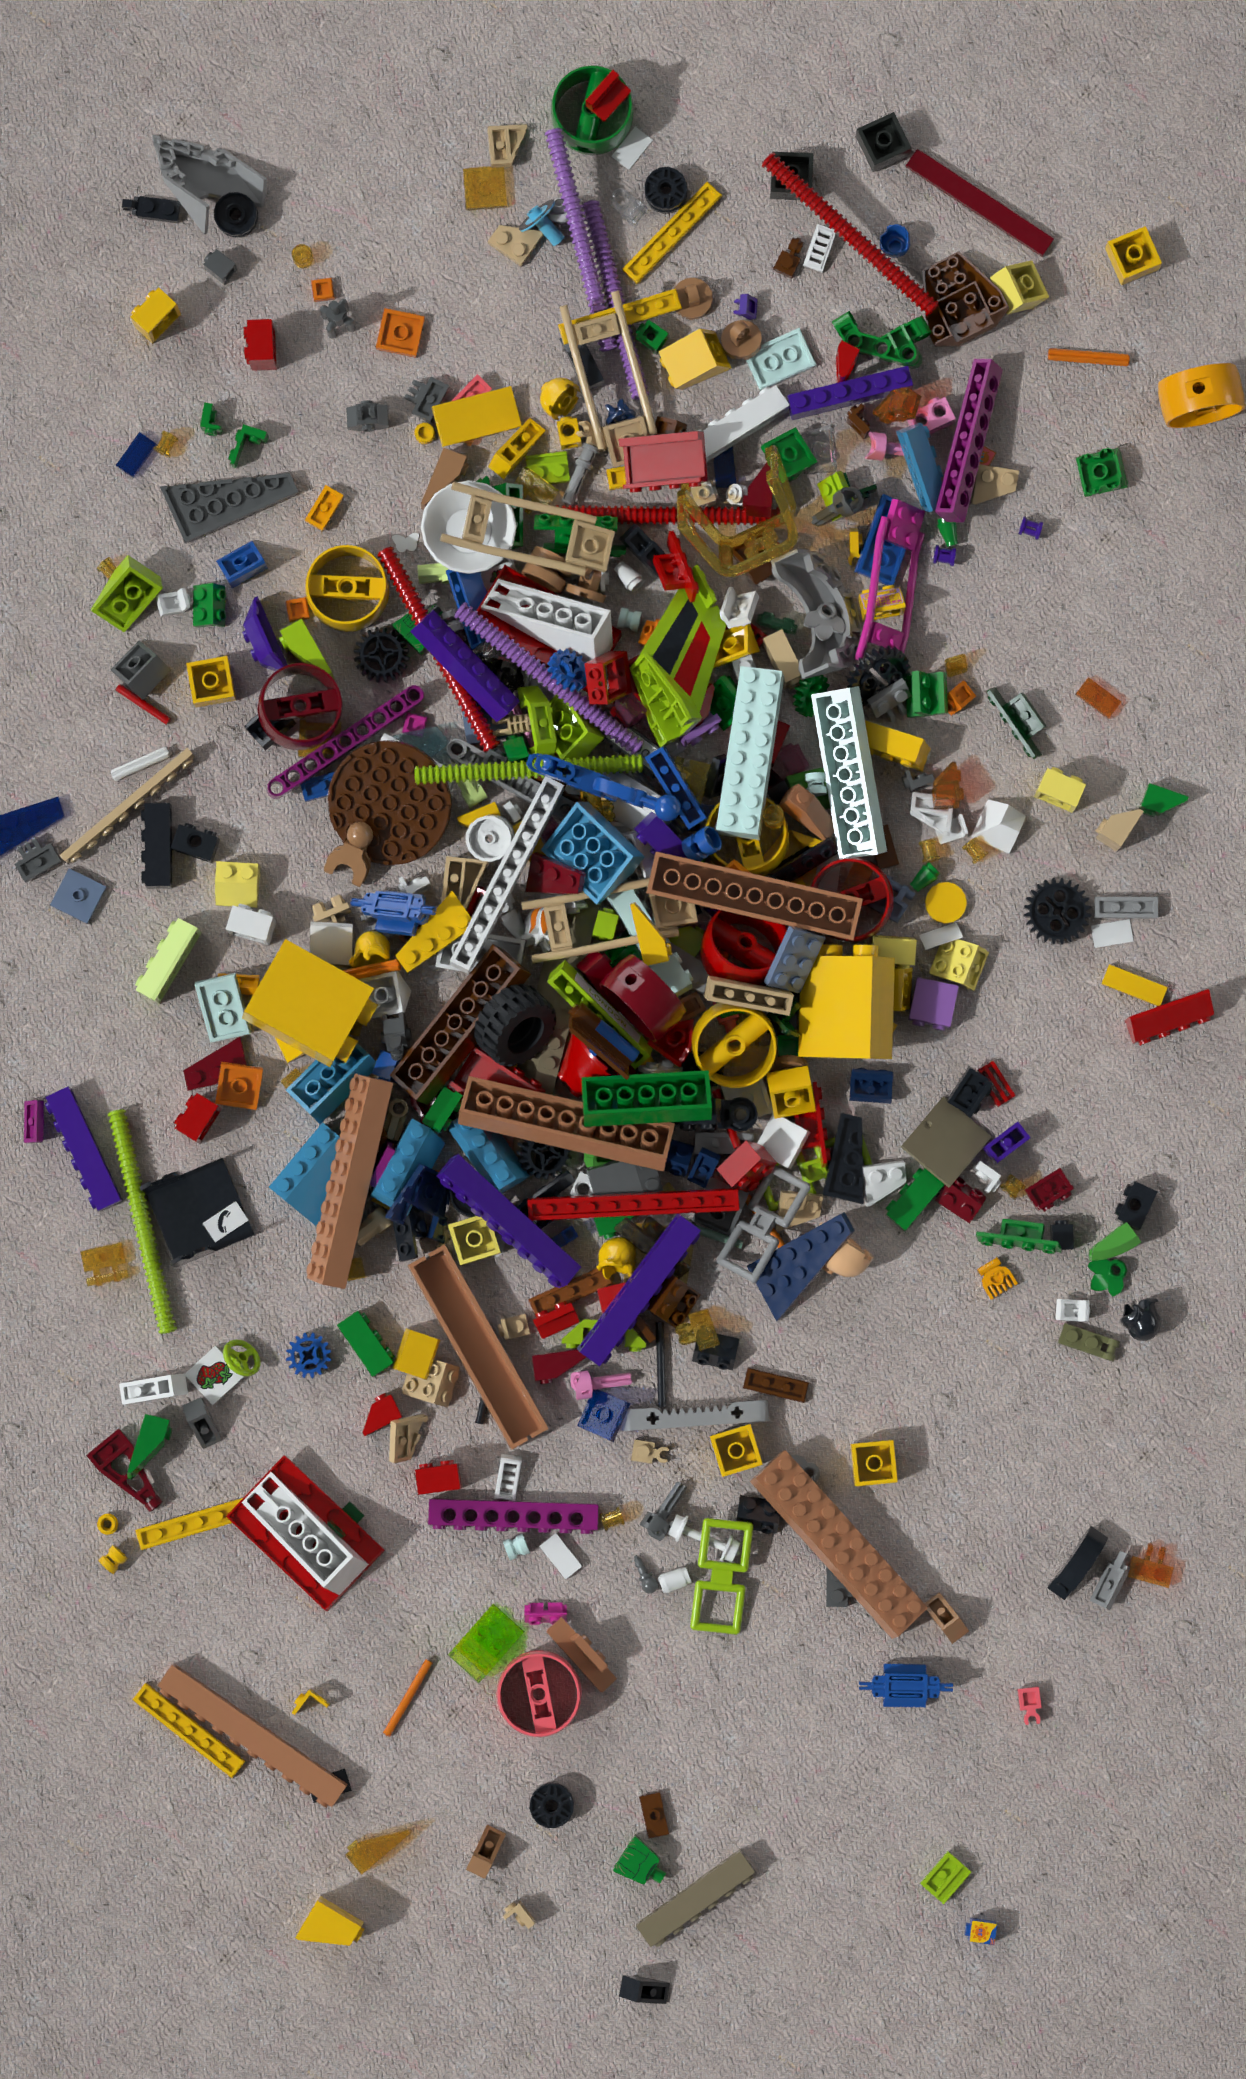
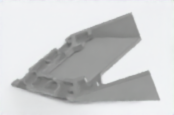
M152 135L163 181L204 235L208 232L209 205L202 201V199L208 196L220 199L229 192H239L247 195L254 202L255 206H265L267 178L225 149L217 148L213 151L204 149V145L176 139L171 141L161 140L160 136Z

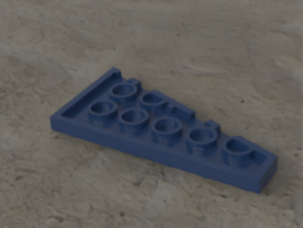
M845 1212L774 1251L756 1285L776 1321L785 1315L784 1313L795 1303L799 1295L806 1290L829 1259L855 1231ZM760 1259L747 1265L750 1272L753 1273Z

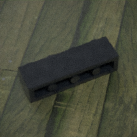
M145 803V809H141V821H145V830H141V841L145 842V850L141 851V861L145 863V871L141 872L142 884L145 883L147 889L172 888V805L170 803Z

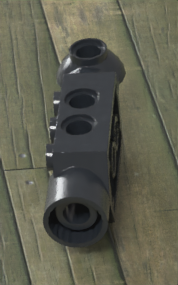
M738 1097L732 1100L711 1098L712 1120L671 1123H675L674 1131L675 1127H680L683 1131H696V1127L711 1131L716 1130V1126H718L719 1129H732L742 1132L754 1126L757 1121L758 1112L754 1103L748 1098ZM740 1109L746 1111V1117L743 1120H738L736 1117V1113Z

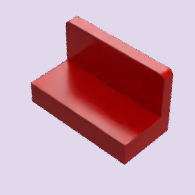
M612 70L586 99V107L601 120L606 121L631 93V89L619 80V74Z

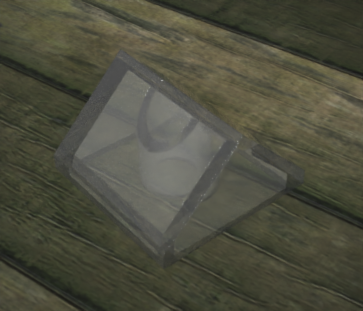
M831 424L801 433L802 438L818 461L814 466L804 470V474L836 472L837 455L834 425Z

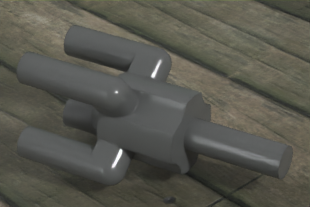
M344 298L339 303L331 301L329 306L322 305L320 307L322 318L327 319L329 322L326 330L328 337L331 339L336 337L335 329L338 326L346 325L349 332H354L356 329L354 320L347 316L349 306Z

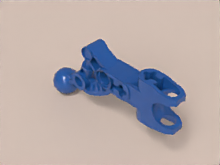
M534 753L528 757L526 765L531 771L561 781L576 789L616 802L617 798H621V800L626 801L628 804L655 810L657 817L663 821L674 820L680 814V802L673 795H663L660 798L647 795L648 793L611 781V778L573 765L551 755ZM535 757H537L536 762H535L534 767H533V766H532V761H533V759H534ZM541 760H543V766H542V767H540V762H541Z

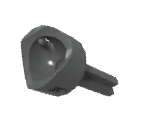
M845 487L838 490L833 495V503L812 516V524H816L819 527L838 514L844 517L852 516L863 505L864 499L861 492L855 487Z
M675 1483L656 1514L647 1512L640 1522V1526L646 1528L648 1534L656 1540H663L671 1528L666 1519L687 1489L682 1483Z

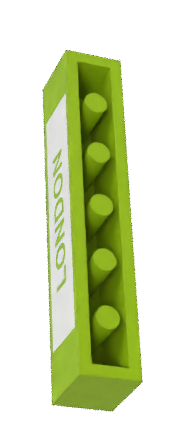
M566 960L550 972L547 982L572 1007L576 1003L578 1005L581 1003L585 1004L640 1052L631 1064L634 1069L650 1057L653 1048L647 1044L648 1041Z

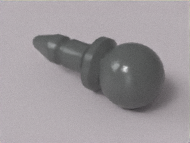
M635 1555V1566L642 1576L639 1578V1581L642 1582L641 1587L644 1592L652 1594L658 1589V1582L652 1577V1572L647 1573L648 1571L645 1565H643V1561Z

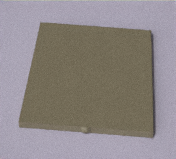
M943 1096L903 1143L901 1148L949 1188L992 1136L961 1110L947 1103V1098Z

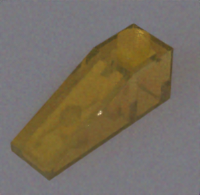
M410 1828L365 1838L360 1842L355 1840L347 1847L349 1851L345 1855L362 1875L412 1831Z

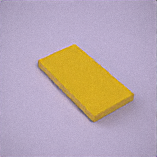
M511 386L431 407L442 447L522 426Z

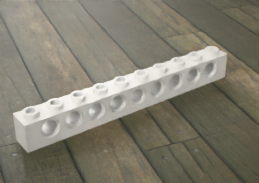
M544 777L450 960L451 966L467 974L471 972L564 792L563 784Z

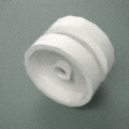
M489 814L477 818L470 824L466 832V844L468 850L475 858L481 861L492 862L504 857L515 836V832L507 819L499 815ZM488 834L493 836L492 842L488 841Z

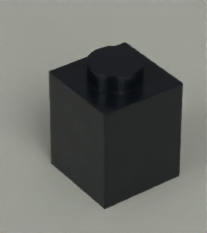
M1068 1220L1055 1221V1225H1050V1241L1059 1242L1062 1250H1073V1224H1068Z

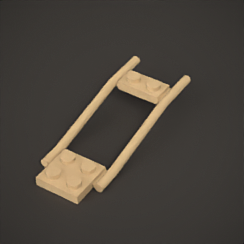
M619 290L611 292L616 313L579 322L572 325L568 306L562 305L559 307L598 450L608 448L612 467L624 465L623 447H619L620 438L657 434ZM621 333L644 415L601 427L578 345Z
M453 482L451 490L469 494L471 498L462 539L442 533L441 542L581 576L585 575L586 568L600 572L607 571L615 531L595 526L596 516L501 495ZM492 501L574 519L565 562L483 545Z
M649 878L621 883L611 894L647 887ZM584 892L521 902L522 910L544 908L552 951L531 955L532 963L638 944L639 941L636 935L572 948L564 903L589 899ZM649 894L655 926L665 938L679 936L677 926L698 922L695 904Z

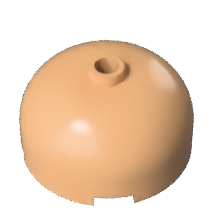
M849 1237L822 1269L831 1275L834 1272L843 1277H855L866 1270L874 1256L868 1250H862L861 1246Z

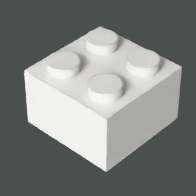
M239 904L238 907L232 906L226 931L234 936L270 945L276 920L272 917L271 912L261 909L255 912L250 906Z

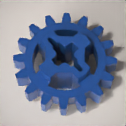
M559 649L549 658L550 660L547 665L550 667L547 671L553 674L550 678L557 680V686L561 684L563 685V690L568 687L571 692L575 689L579 692L582 688L586 687L587 680L584 664L586 662L582 661L583 656H576V651L570 653L568 649H565L564 652Z
M303 1333L302 1339L296 1336V1343L290 1341L289 1344L292 1346V1349H286V1352L290 1353L291 1356L286 1358V1361H292L289 1368L295 1367L296 1375L303 1372L302 1377L306 1378L307 1373H310L311 1378H314L315 1372L322 1375V1367L324 1369L329 1368L325 1363L332 1360L327 1357V1354H330L332 1350H326L325 1347L329 1343H322V1336L315 1339V1333H312L310 1337H308L307 1333ZM306 1341H313L309 1347L300 1345ZM319 1347H321L323 1352L322 1359L318 1357ZM313 1350V1360L308 1359L305 1361L306 1355L304 1352ZM295 1352H298L300 1355L298 1364L295 1359ZM314 1363L315 1365H317V1367L314 1369H305V1367H307L308 1364Z

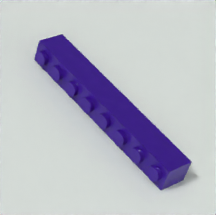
M459 1154L451 1157L437 1174L440 1183L444 1187L451 1189L459 1201L469 1205L471 1211L476 1216L482 1217L491 1230L497 1231L505 1243L516 1248L518 1255L523 1259H528L533 1264L532 1267L537 1272L543 1273L552 1286L558 1288L567 1286L579 1271L581 1266Z
M676 1214L577 1349L580 1353L599 1367L602 1363L606 1364L612 1356L610 1352L615 1346L618 1347L623 1342V1335L627 1329L631 1330L637 1322L636 1317L640 1312L644 1313L650 1304L648 1302L650 1298L660 1292L662 1282L665 1278L669 1279L674 1273L675 1269L673 1267L678 1261L681 1262L686 1257L688 1247L698 1241L700 1237L699 1232L701 1231L698 1227L680 1214Z

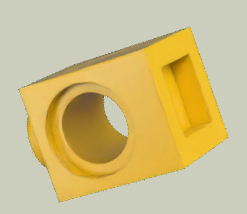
M572 416L560 418V421H557V429L561 450L582 447L581 437H578L576 434L579 431L577 418L572 419ZM566 428H572L575 432L571 436H566L563 434V431Z

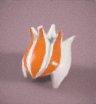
M534 908L526 917L525 934L520 936V939H528L526 947L534 943L535 946L539 944L543 953H547L546 950L550 951V942L544 908Z

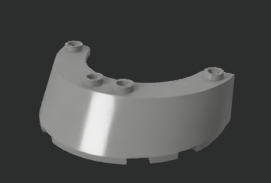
M795 549L771 560L774 577L786 584L797 595L805 608L806 615L810 611L817 610L821 604L830 603L834 605L837 616L843 619L845 624L843 634L833 631L832 636L826 641L818 639L814 628H811V649L806 657L800 659L798 667L802 679H807L852 666L862 633V625L850 589L846 590L841 582L842 576L833 565L829 567L824 562L825 558L814 551Z

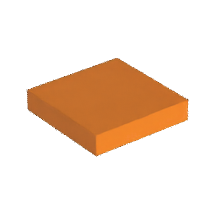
M384 308L376 350L416 358L425 316Z
M221 1062L215 1104L257 1110L263 1068Z

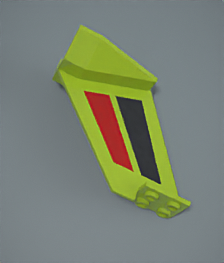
M698 565L692 568L693 578L699 585V593L696 594L695 602L690 603L685 589H678L637 660L630 667L649 726L660 747L667 746L684 736L702 719L700 710L726 628L725 621H722L718 605L712 607L717 601L716 596L706 581L705 573Z

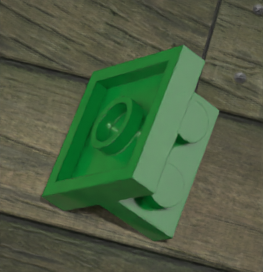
M796 427L764 443L760 447L782 482L785 480L788 483L794 481L802 471L814 466L818 462Z
M912 671V675L906 677L908 679L906 684L911 693V697L906 699L907 717L917 718L948 714L947 673Z
M726 675L719 678L713 684L715 689L710 706L712 715L718 714L722 721L718 725L723 731L732 725L738 687L730 676L726 677Z

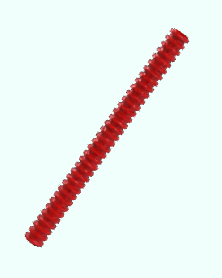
M773 152L763 161L762 167H766L767 172H771L773 177L776 176V180H780L782 185L785 184L786 189L791 190V194L795 193V197L797 199L800 198L801 203H806L805 206H809L810 211H814L816 216L819 215V219L825 221L824 224H829V228H833L834 233H839V237H843L844 242H849L848 245L853 246V250H857L859 255L862 254V258L868 260L867 263H872V267L878 269L877 272H882V276H886L887 281H892L891 284L893 286L896 285V289H900L902 294L905 293L906 298H910L912 303L915 302V306L921 308L920 311H925V315L928 316L936 309L939 302H935L933 296L930 297L928 292H924V288H920L918 283L915 284V280H911L910 275L906 276L905 271H901L900 266H895L896 263L894 261L891 262V258H887L885 253L882 254L881 249H877L875 244L872 245V241L866 239L867 236H862V232H858L857 227H852V223H848V219H844L842 214H838V210H834L832 205L829 206V202L823 200L824 197H819V193H815L813 187L809 188V184H805L804 179H800L798 174H794V170L791 171L789 166H785V162H781L780 157L776 158V154Z
M562 505L560 507L597 517H617L618 522L624 524V522H627V524H630V522H633V524H637V522L643 524V522H646L647 525L650 522H653V525H656V523L660 525L662 523H666V525H669V523H672V525H675V523H679V525H682V523H685V525H688V523H692V525H695V523H698V525H701V523H705V525H708V523H711V525H714V523H718V525H721V523H724V525H727V523L734 525V523H737V525H740V523H743V525H747V523L753 525V523H756L759 526L760 523H763V526H766V524L770 526L776 524V526H779L780 524L779 507H776V509L772 507L771 518L746 516L745 507L744 509H740V507H737V509H734V507L727 509V506L724 509H721V506H718V508H714V506L708 508V506H705V508H701V506L695 508V506H692V508H688V506L682 508V506H679V508L675 506L669 508V506H666V508H663V506L656 508V506H653V508H650V506H647V508H643V506H640V508H637V506H634V508H630V506H627V508H624V506L617 508L615 505L614 508H611L608 505L607 508L604 505L598 507V505H595V507H591V505H588V507H585V505H582V507H578V505H575V507H572V505H569V507Z
M387 547L381 550L377 557L381 558V564L384 563L383 568L387 569V575L391 576L389 579L394 582L393 586L397 587L396 592H399V597L403 598L402 603L406 604L405 608L409 609L408 614L412 615L411 619L412 621L415 620L414 625L416 626L428 615L429 611L428 609L425 610V604L421 603L422 598H419V593L415 592L416 587H413V582L409 581L410 576L406 575L407 571L403 569L404 565L400 564V558L396 557L398 554L393 551L394 547ZM433 657V660L437 661L436 665L440 666L439 671L443 672V678L446 677L447 680L445 682L449 683V689L453 690L452 695H455V700L459 701L458 706H461V711L465 712L464 717L468 718V723H471L470 728L474 729V735L477 734L478 737L476 739L480 740V746L484 747L483 752H488L489 749L493 750L498 747L500 742L496 741L497 736L493 735V729L490 730L489 727L491 725L487 724V718L483 717L485 714L480 711L481 707L477 706L478 702Z

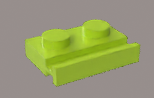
M567 451L525 456L529 487L570 482Z
M837 471L835 474L817 483L826 507L833 503V495L838 490L848 487L842 471ZM838 514L837 516H835V517L832 518L831 520H832V522H833V521H838V520H840L841 518H843L844 516H842L841 514Z
M947 1851L920 1884L942 1904H945L969 1876L971 1871Z

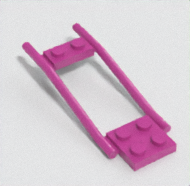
M892 499L888 516L881 517L877 531L866 619L855 655V660L859 661V658H864L867 643L878 647L883 646L885 649L889 645L892 649L896 647L904 653L909 638L919 554L925 533L920 532L925 511L898 499ZM884 540L911 551L905 599L906 608L903 615L901 632L874 622Z

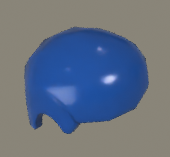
M889 225L884 234L880 236V249L888 257H901L910 248V234L902 225Z

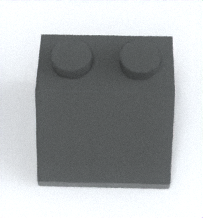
M139 640L112 667L111 671L143 700L160 681L166 678L171 669Z
M710 1177L705 1190L729 1189L732 1187ZM739 1190V1211L695 1213L692 1221L730 1236L749 1193Z

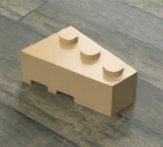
M446 856L441 903L453 891L467 911L476 887L479 886L489 865L488 861Z

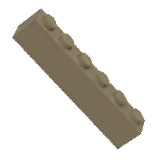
M739 1849L636 1923V1927L650 1947L654 1945L659 1947L667 1941L665 1937L670 1933L675 1935L684 1928L683 1924L688 1920L693 1922L702 1915L700 1912L706 1907L710 1910L719 1903L717 1899L723 1895L726 1897L730 1896L736 1891L735 1887L742 1882L744 1885L754 1878L752 1874L755 1873V1870Z

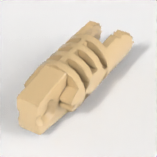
M529 713L503 717L498 722L492 719V724H508V729L494 731L493 735L496 736L532 732Z

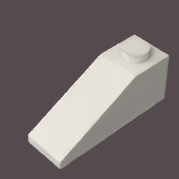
M185 1373L119 1384L122 1405L188 1394Z

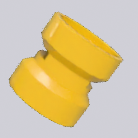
M112 1545L108 1549L107 1555H103L98 1561L110 1573L115 1574L118 1566L124 1564L128 1557L119 1548Z

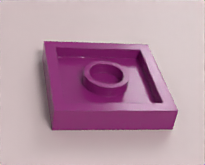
M388 1138L375 1159L370 1185L373 1187L377 1185L395 1153L394 1142Z

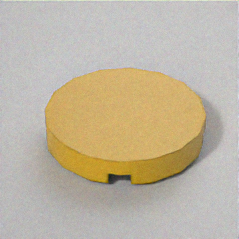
M942 882L933 886L925 899L928 915L934 921L942 924L953 923L960 919L967 905L966 895L963 890L950 882Z

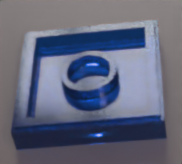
M593 1389L592 1398H589L577 1426L614 1442L631 1403L599 1389Z

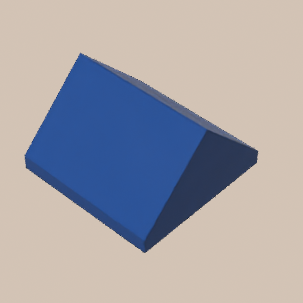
M253 541L216 560L232 589L268 569Z

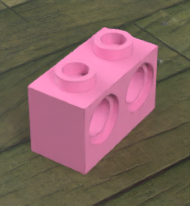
M936 397L928 401V405L922 408L919 405L910 409V413L906 418L910 426L917 424L916 418H924L926 424L923 426H927L930 435L953 425L956 420L946 397L941 399ZM942 409L945 415L938 417L935 415L934 410Z

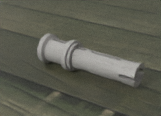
M583 443L582 453L579 459L575 461V471L561 499V502L567 505H574L588 471L593 469L592 463L596 454L600 453L598 448L590 444Z

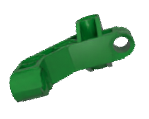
M850 311L832 321L837 333L844 342L850 344L852 338L859 337V344L854 346L860 349L859 354L908 366L910 369L918 368L922 363V356L915 343L927 338L932 333L922 315L908 323L902 324L882 337L861 333ZM882 344H886L887 351L883 354H879V346ZM914 353V356L907 360L908 355Z

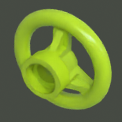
M238 1339L226 1343L223 1349V1357L227 1366L233 1372L241 1376H252L259 1371L261 1365L260 1356L251 1344ZM241 1346L247 1349V1351L237 1352L231 1349V1347ZM252 1355L254 1367L249 1370L247 1361L248 1357Z

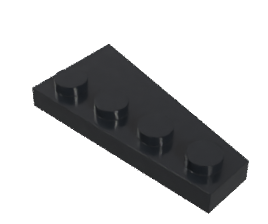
M840 1113L822 1195L863 1205V1137L861 1117Z

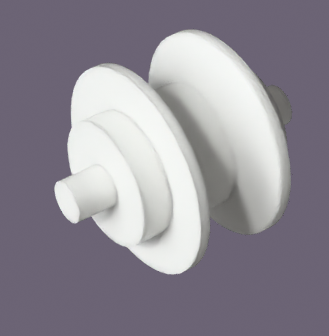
M738 484L730 485L726 492L727 501L738 506L743 504V495H748L746 486Z

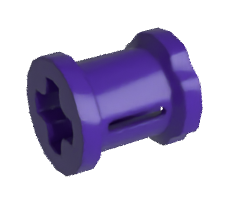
M1024 516L1018 534L1030 535L1038 540L1044 522L1040 521L1037 523L1027 520V517ZM1026 526L1035 528L1036 530L1026 528Z
M936 545L933 564L940 562L954 566L956 548L945 549L939 548V545Z

